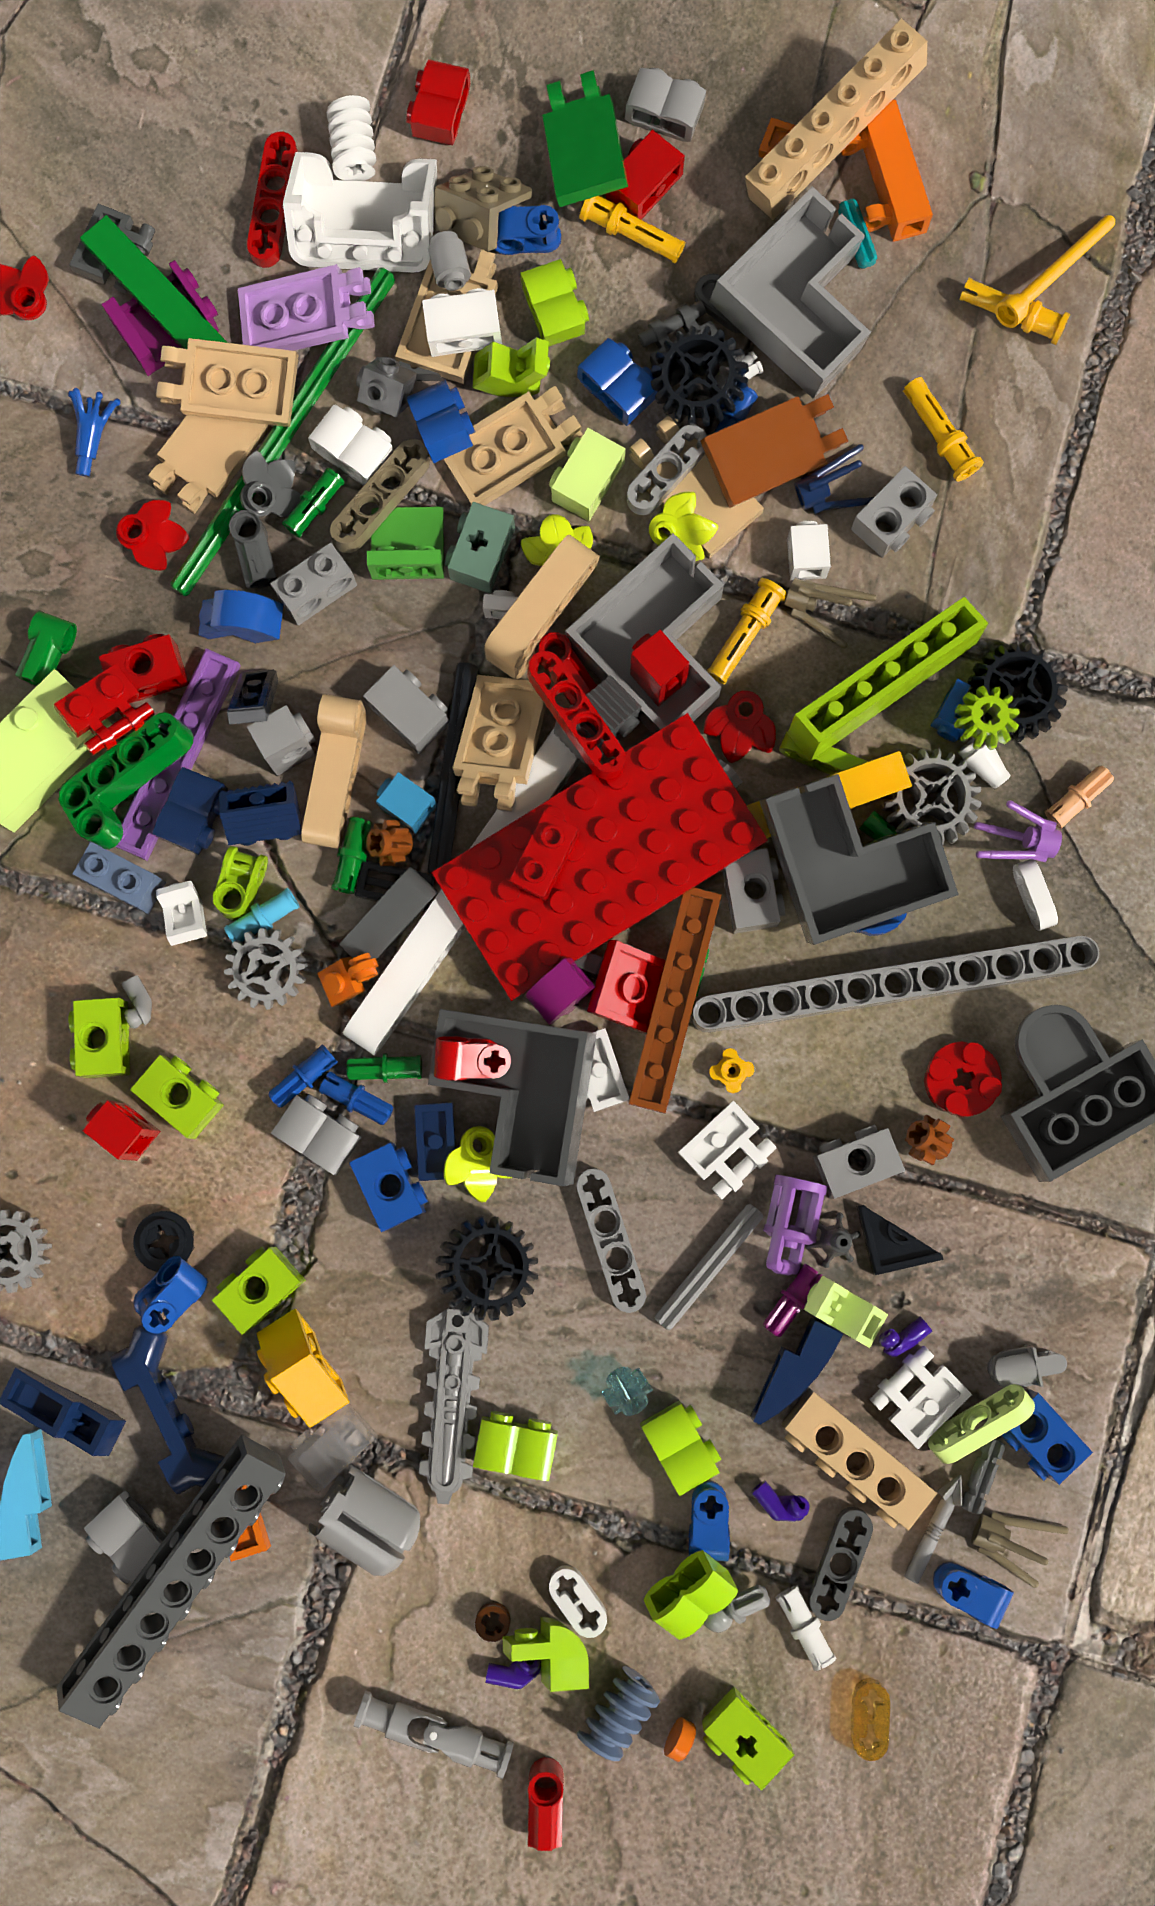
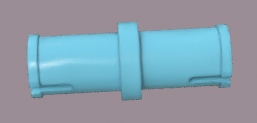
M285 888L284 891L263 904L256 903L252 905L250 912L230 925H226L224 930L232 943L236 940L244 942V933L251 931L255 935L260 928L264 927L269 931L273 928L274 922L291 911L300 908L299 903L289 888Z

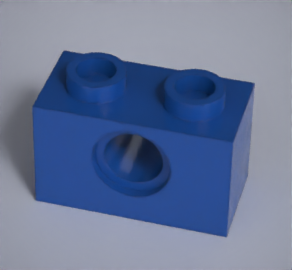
M389 1143L349 1162L381 1232H385L426 1212L423 1204L428 1202V1198L421 1183L418 1181L413 1184L407 1170L412 1168V1164L404 1147L397 1149L395 1143ZM391 1174L397 1176L401 1181L400 1192L393 1197L387 1196L382 1190L383 1180Z

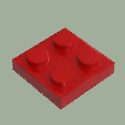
M609 940L587 1012L647 1035L666 960L620 941Z

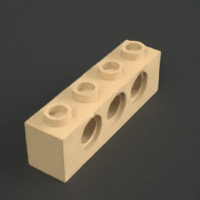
M810 1388L781 1423L788 1431L784 1438L802 1453L806 1448H809L819 1457L815 1461L816 1465L832 1478H834L837 1472L849 1481L845 1488L862 1503L869 1498L880 1508L876 1514L894 1529L900 1523L909 1531L937 1495V1492ZM825 1426L832 1427L835 1431L833 1442L827 1446L818 1445L816 1443V1433L818 1430ZM853 1452H862L865 1455L863 1467L857 1471L848 1470L846 1465L848 1456ZM885 1477L894 1478L896 1483L894 1491L887 1496L879 1495L877 1486L880 1480Z

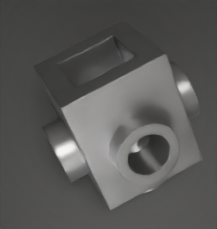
M377 357L368 365L362 366L358 373L356 386L360 387L357 401L368 405V408L373 412L379 414L387 413L397 417L409 406L406 397L412 395L417 373L400 366L399 362L395 359Z

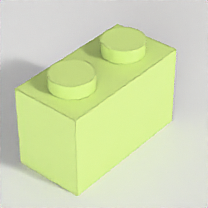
M587 428L582 438L576 437L573 440L567 456L570 458L563 468L559 466L550 479L549 486L551 487L552 502L589 522L625 463V448Z

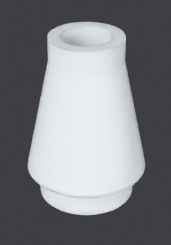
M972 738L958 751V754L963 758L960 762L966 761V767L986 781L993 789H996L1009 779L1011 775L1006 770L996 749L989 750L985 741L978 750L974 749L973 742L975 739Z

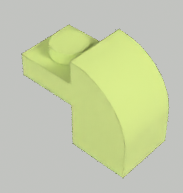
M823 1275L819 1282L810 1289L807 1296V1304L803 1309L868 1348L871 1347L888 1316L884 1311Z

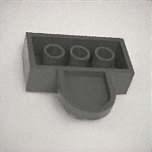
M1063 1005L1044 1006L1031 1012L1022 1020L1015 1036V1050L1022 1067L1037 1090L1038 1095L1001 1115V1118L1039 1182L1053 1181L1155 1122V1059L1143 1039L1130 1042L1108 1055L1088 1021L1079 1012Z

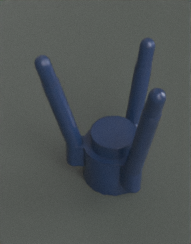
M862 444L848 450L812 474L801 477L800 481L794 483L795 491L803 510L812 507L813 513L817 514L829 509L867 505L874 498H854L825 502V498L831 496L828 483L861 467L862 461L857 460L831 473L829 472L863 451L864 446Z

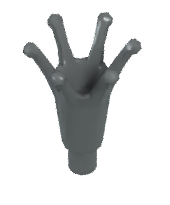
M837 1213L836 1225L827 1227L819 1222L818 1228L822 1232L820 1240L810 1245L805 1244L806 1249L817 1247L824 1250L827 1254L822 1263L824 1268H828L829 1263L836 1256L844 1255L849 1263L854 1260V1257L849 1253V1249L852 1246V1240L860 1238L861 1234L859 1231H855L852 1234L848 1233L842 1224L844 1217L842 1213Z

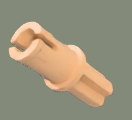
M1104 766L1096 767L1076 786L1070 785L1068 787V792L1045 811L1047 818L1058 823L1056 825L1057 828L1062 829L1082 809L1091 807V801L1113 782V775Z

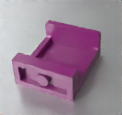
M175 260L170 262L169 266L172 273L166 278L219 332L214 317L218 316V312L207 296L201 298L196 292L199 285L188 268L182 271ZM114 297L101 304L110 321L147 376L165 366V362L160 360L162 346L181 348L134 298L119 306Z

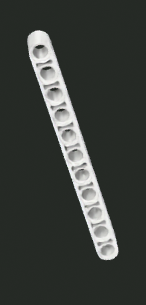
M554 729L534 756L527 785L516 783L513 810L497 809L471 848L560 793L581 761L560 741L559 737L555 736ZM442 889L343 1030V1035L372 1055H375L387 1041L466 928Z

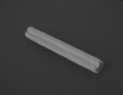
M748 1204L744 1207L658 1311L655 1319L661 1326L671 1330L760 1223L763 1219V1214L755 1206Z

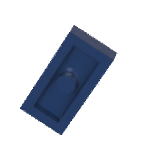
M453 1103L414 1105L419 1181L445 1180L444 1166L446 1158L451 1151L456 1149Z

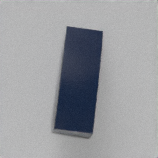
M810 1318L796 1352L781 1346L750 1415L753 1422L761 1425L796 1400L821 1373L837 1348L843 1333Z
M15 1367L0 1397V1405L52 1437L64 1438L91 1456H109L126 1423L125 1419L100 1405L21 1368Z

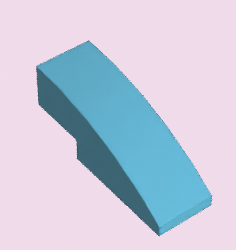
M41 1429L22 1435L8 1468L0 1501V1561L29 1556L42 1548L38 1513L51 1507L52 1501Z

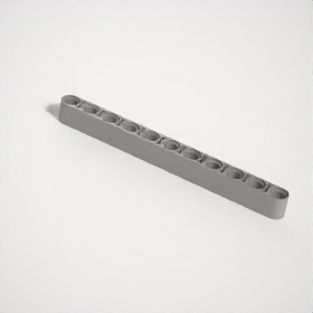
M1075 936L709 995L700 998L696 1002L692 1010L691 1020L698 1030L711 1033L1071 975L1093 967L1099 959V947L1093 939L1087 936ZM1072 946H1077L1083 950L1085 954L1083 964L1076 963L1072 959ZM1035 952H1041L1047 957L1048 967L1046 970H1041L1035 965L1033 961ZM998 958H1005L1010 962L1012 966L1010 976H1004L997 970L996 962ZM961 964H968L974 969L975 979L973 982H967L961 978L959 974ZM925 969L932 970L937 974L939 983L936 988H930L923 983L922 973ZM893 975L900 979L902 990L899 994H893L886 989L885 979L887 976ZM857 981L864 986V999L856 1000L849 995V982ZM821 987L827 991L829 996L827 1005L818 1006L814 1004L810 997L812 988ZM784 993L791 998L792 1008L790 1011L781 1012L775 1008L773 1004L775 994ZM748 999L752 1001L755 1005L753 1017L744 1018L737 1013L736 1003L738 1000ZM704 1005L714 1006L719 1013L718 1021L713 1024L704 1023L699 1017V1009Z

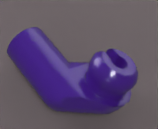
M919 1316L899 1333L894 1329L885 1330L879 1337V1343L884 1347V1353L896 1357L916 1346L933 1331L923 1318Z
M766 1480L760 1482L751 1491V1494L775 1521H800L809 1512V1502L805 1497L800 1495H777Z
M541 1660L515 1661L509 1666L489 1663L485 1683L512 1689H522L540 1673Z

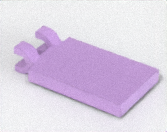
M336 264L238 288L243 345L294 351L349 338L348 328L369 329L375 327L374 314L372 311H366L364 301L350 305V295L363 296L371 294L370 279L368 277L363 278V271L360 267L342 273V270Z

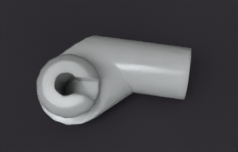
M137 975L121 984L134 1007L124 1012L128 1025L133 1029L138 1028L141 1024L147 1025L151 1021L152 1000Z

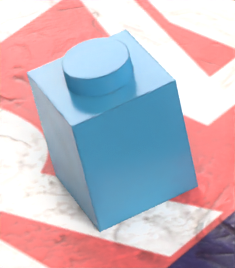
M399 772L393 779L387 778L377 792L379 798L376 802L380 809L393 819L400 820V824L414 834L418 832L437 805L433 796Z

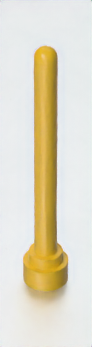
M1111 215L1104 216L1020 294H1009L1003 298L995 307V314L999 322L1005 327L1014 328L1025 319L1029 304L1108 233L1115 225V218Z

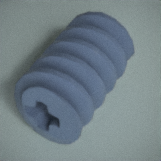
M628 1666L622 1667L629 1678L627 1681L617 1677L613 1680L620 1692L618 1694L610 1691L604 1693L610 1706L605 1707L600 1704L595 1706V1710L601 1719L599 1721L591 1717L586 1719L585 1722L592 1732L590 1734L581 1730L577 1732L578 1738L586 1747L597 1755L611 1761H620L624 1755L622 1748H629L633 1742L631 1734H638L642 1729L640 1721H647L651 1716L648 1707L656 1708L660 1703L659 1696L652 1685L637 1671Z

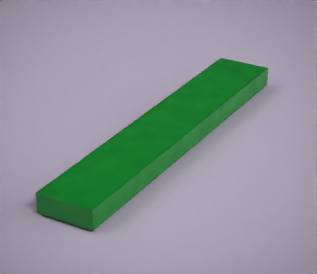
M107 215L80 237L82 244L181 348H188L189 338L228 343Z

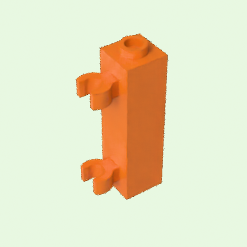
M894 99L841 151L842 156H849L860 149L864 150L881 204H873L866 207L865 212L867 216L863 218L868 232L876 231L888 225L893 242L927 233L933 216L896 99Z

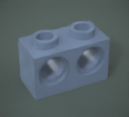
M91 841L73 872L74 876L148 915L157 901L156 890L164 888L166 884L157 875Z

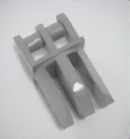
M1024 1344V1347L1005 1350L992 1356L988 1362L987 1371L990 1378L997 1385L1004 1388L1013 1384L1022 1387L1033 1385L1044 1387L1042 1377L1064 1372L1067 1368V1360L1061 1354L1048 1350L1036 1352V1347Z

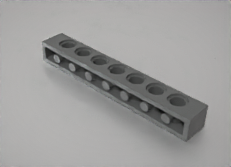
M242 1434L57 1685L58 1709L60 1712L100 1729L109 1715L112 1716L117 1712L127 1690L132 1684H136L141 1679L147 1663L155 1652L158 1653L164 1648L171 1630L178 1621H182L188 1615L192 1602L201 1589H206L214 1578L215 1570L223 1559L232 1555L237 1547L238 1539L245 1529L257 1521L262 1506L270 1495L277 1493L281 1488L286 1472L280 1454ZM243 1485H250L244 1490H237ZM226 1517L222 1521L215 1522L217 1518ZM196 1549H203V1550H201L200 1552L191 1553L192 1551H194V1550H196ZM173 1581H179L175 1584H169Z

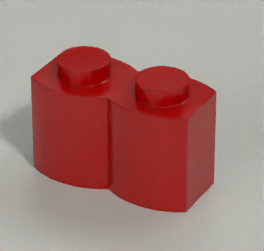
M428 59L424 70L418 71L415 83V91L418 94L415 101L409 102L406 114V122L411 124L413 137L454 145L470 90L469 68Z

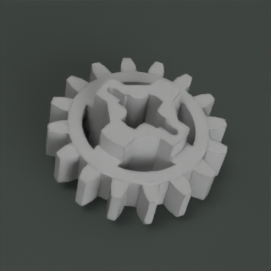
M266 927L260 928L257 938L251 931L244 933L246 943L239 940L234 941L232 945L237 950V953H229L225 957L233 963V967L224 970V974L233 975L234 981L230 982L228 988L239 987L241 991L237 999L240 1001L249 996L251 998L250 1007L255 1008L260 1001H263L266 1010L271 1009L274 999L281 1006L287 1003L285 994L287 993L295 997L299 991L294 984H303L306 981V978L299 974V970L308 967L306 962H298L297 958L304 952L303 948L293 950L291 945L295 938L291 936L284 941L281 940L280 929H276L271 936H268ZM263 944L274 945L281 949L283 953L276 954L270 952ZM248 952L247 955L250 962L247 971L242 973V962L245 954ZM262 961L265 964L280 961L269 974L264 973L261 975L259 973L255 976L252 975L263 965ZM290 964V975L286 984L283 985L284 981L281 976L284 967ZM256 983L262 985L269 993L257 991L249 984Z
M0 1210V1228L7 1225L16 1227L8 1235L0 1232V1292L4 1286L7 1293L17 1292L18 1284L23 1289L30 1288L32 1286L30 1276L36 1279L42 1278L44 1274L39 1269V1266L50 1264L51 1262L48 1257L43 1256L44 1250L52 1248L51 1243L42 1242V1237L48 1233V1230H36L35 1227L39 1221L37 1217H30L25 1221V1211H16L12 1217L10 1210ZM29 1242L31 1243V1248H32V1253H31V1255H30ZM5 1245H12L9 1251L13 1255V1258L5 1257L8 1253L7 1249L4 1247ZM9 1267H11L15 1271L18 1270L19 1272H21L13 1277H5L1 1275L3 1272H6L9 1269Z

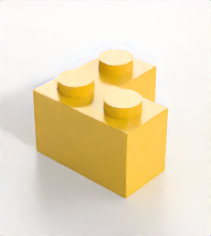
M296 1308L256 1333L261 1348L257 1350V1355L263 1366L267 1369V1372L263 1374L265 1382L275 1395L280 1392L284 1396V1403L294 1418L300 1416L311 1428L350 1403L341 1377L322 1355L315 1332Z

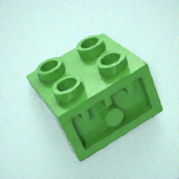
M396 507L371 536V551H367V567L372 580L444 578V511L442 507ZM373 508L371 514L377 512L379 508Z

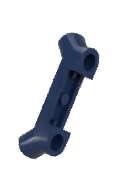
M141 1324L134 1329L129 1347L112 1354L111 1363L123 1391L137 1385L139 1386L171 1452V1455L160 1460L158 1464L171 1489L176 1494H181L195 1485L203 1487L225 1456L196 1447L191 1436L194 1434L193 1425L185 1413L180 1414L174 1401L177 1399L176 1390L168 1378H163L158 1368L168 1335L166 1331L162 1333L148 1332Z

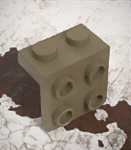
M474 167L473 171L461 176H453L449 181L435 187L434 229L440 232H455L463 242L489 252L497 248L499 212L532 197V188L521 184V181L517 178L498 175L490 167Z

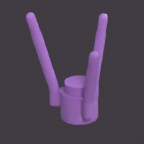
M1011 800L1007 801L1006 806L1037 824L1035 827L1029 826L1025 833L980 822L974 824L975 829L1023 841V847L1028 848V851H977V858L1034 859L1046 862L1047 858H1054L1062 842L1061 831L1055 829L1056 822L1043 819Z

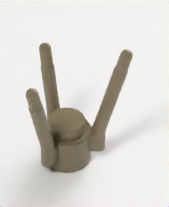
M795 577L788 591L785 605L793 608L791 616L803 620L829 640L845 649L848 646L847 642L807 614L806 611H814L819 599L851 606L853 602L848 598L873 602L876 601L877 597L874 594L817 584Z
M994 1511L991 1512L990 1517L981 1514L976 1522L971 1538V1543L978 1546L977 1552L989 1556L1033 1588H1037L1039 1586L1037 1580L997 1551L1004 1553L1008 1549L1042 1565H1047L1048 1559L1010 1541L1011 1530L1006 1529L1005 1525L1067 1534L1069 1529L1066 1526L1008 1517Z

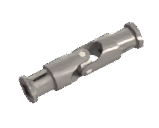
M367 1690L364 1693L353 1726L360 1728L363 1725L385 1733V1738L428 1753H438L439 1750L437 1749H440L453 1762L469 1768L476 1765L496 1772L497 1778L503 1779L514 1742L507 1741L504 1744L484 1737L482 1731L466 1725L447 1727L445 1725L448 1723L435 1714L398 1701L395 1704L381 1701L372 1697L371 1692ZM415 1718L430 1720L424 1732L423 1744L416 1742L408 1733V1725ZM481 1751L496 1755L498 1757H493L491 1755L482 1753Z

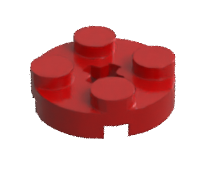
M960 1041L948 1044L933 1054L925 1073L924 1086L929 1099L937 1108L951 1115L969 1117L980 1114L993 1105L996 1098L1002 1092V1075L997 1060L982 1045L975 1042ZM958 1069H962L964 1073L970 1072L972 1079L969 1081L970 1088L967 1090L962 1085L956 1086L953 1080L958 1077Z

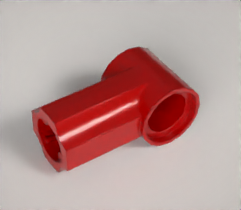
M551 632L541 639L539 652L546 651L551 646H559L565 651L561 661L585 695L596 688L597 685L571 648V643L564 634ZM552 667L546 668L545 670L551 675ZM562 692L570 705L574 706L576 703L575 697L568 692Z
M544 1757L538 1759L533 1763L529 1771L528 1847L535 1848L537 1851H552L555 1848L562 1847L564 1773L560 1763L553 1758ZM546 1776L555 1780L556 1784L551 1788L545 1789L538 1786L536 1781Z

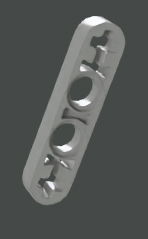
M588 1169L579 1176L577 1191L612 1300L619 1310L626 1313L636 1312L645 1303L646 1291L611 1182L607 1174L602 1170ZM594 1174L596 1180L603 1179L605 1186L599 1189L602 1200L609 1196L612 1204L600 1205L589 1211L587 1203H594L595 1201L591 1192H584L582 1185L588 1183L587 1176ZM601 1211H610L616 1217V1226L609 1233L598 1231L594 1225L595 1216ZM614 1247L623 1248L628 1254V1262L622 1269H612L606 1262L608 1251ZM633 1269L635 1277H628V1282L631 1289H639L640 1295L635 1297L636 1304L628 1306L626 1301H619L618 1295L623 1293L621 1281L619 1280L613 1284L611 1276L624 1275Z

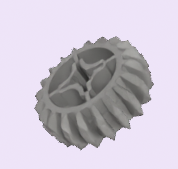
M925 749L919 750L917 759L911 753L906 754L903 759L912 784L908 792L914 798V807L910 812L907 811L903 803L902 790L884 796V798L891 800L883 802L880 806L881 810L893 812L885 820L890 824L897 821L899 826L895 831L899 832L922 824L917 820L924 815H931L938 820L943 819L946 824L936 826L942 845H944V837L951 844L955 843L958 840L957 832L965 835L970 830L967 823H974L978 818L972 810L979 809L982 802L972 797L981 792V787L970 786L969 784L976 778V773L973 772L965 775L962 771L967 766L966 761H962L956 766L952 763L955 759V754L949 753L945 760L941 759L940 749H935L932 752L931 758H929ZM932 772L943 776V778L932 782L923 776L918 777L915 774ZM951 785L955 788L958 796L957 813L952 809L954 805L947 796V791ZM938 788L942 789L936 795L937 798L931 805L927 804L923 809L919 808L925 802L924 799L930 792L934 793Z

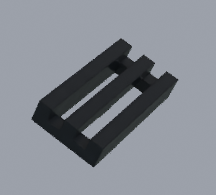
M366 860L362 863L355 896L378 902L384 894L365 890V886L370 885L390 889L395 883L368 877L369 870L401 877L408 869L381 866L380 863ZM417 872L431 886L435 885L436 879L433 875ZM429 904L426 906V908H425L422 912H426V910H427L428 907H429Z

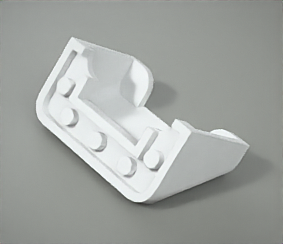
M295 152L283 200L288 248L293 260L302 266L318 268L337 264L340 269L360 267L362 270L377 271V269L383 267L391 272L410 273L425 270L430 261L428 249L430 247V239L433 237L437 160H410L403 167L402 183L333 180L331 164L322 155Z

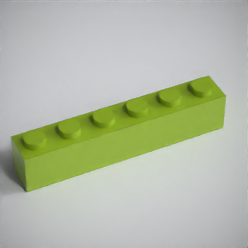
M964 596L796 713L787 734L806 757L812 761L975 646L989 623Z

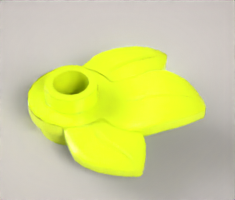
M686 491L672 495L667 499L663 512L658 513L651 520L649 534L651 539L659 546L670 536L661 530V527L667 528L670 534L674 533L696 556L695 561H699L705 557L701 545L708 542L718 530V525L705 517L694 514L696 494Z
M551 514L543 520L540 527V536L522 539L521 548L531 564L543 566L567 535H571L589 549L593 545V535L589 526L572 529L565 517Z
M483 1126L468 1129L461 1138L460 1147L448 1154L444 1166L446 1184L456 1185L463 1182L468 1193L481 1203L486 1202L493 1193L497 1177L502 1179L512 1178L489 1173L495 1135L491 1130ZM475 1139H478L482 1144L480 1152H476L473 1148V1141Z

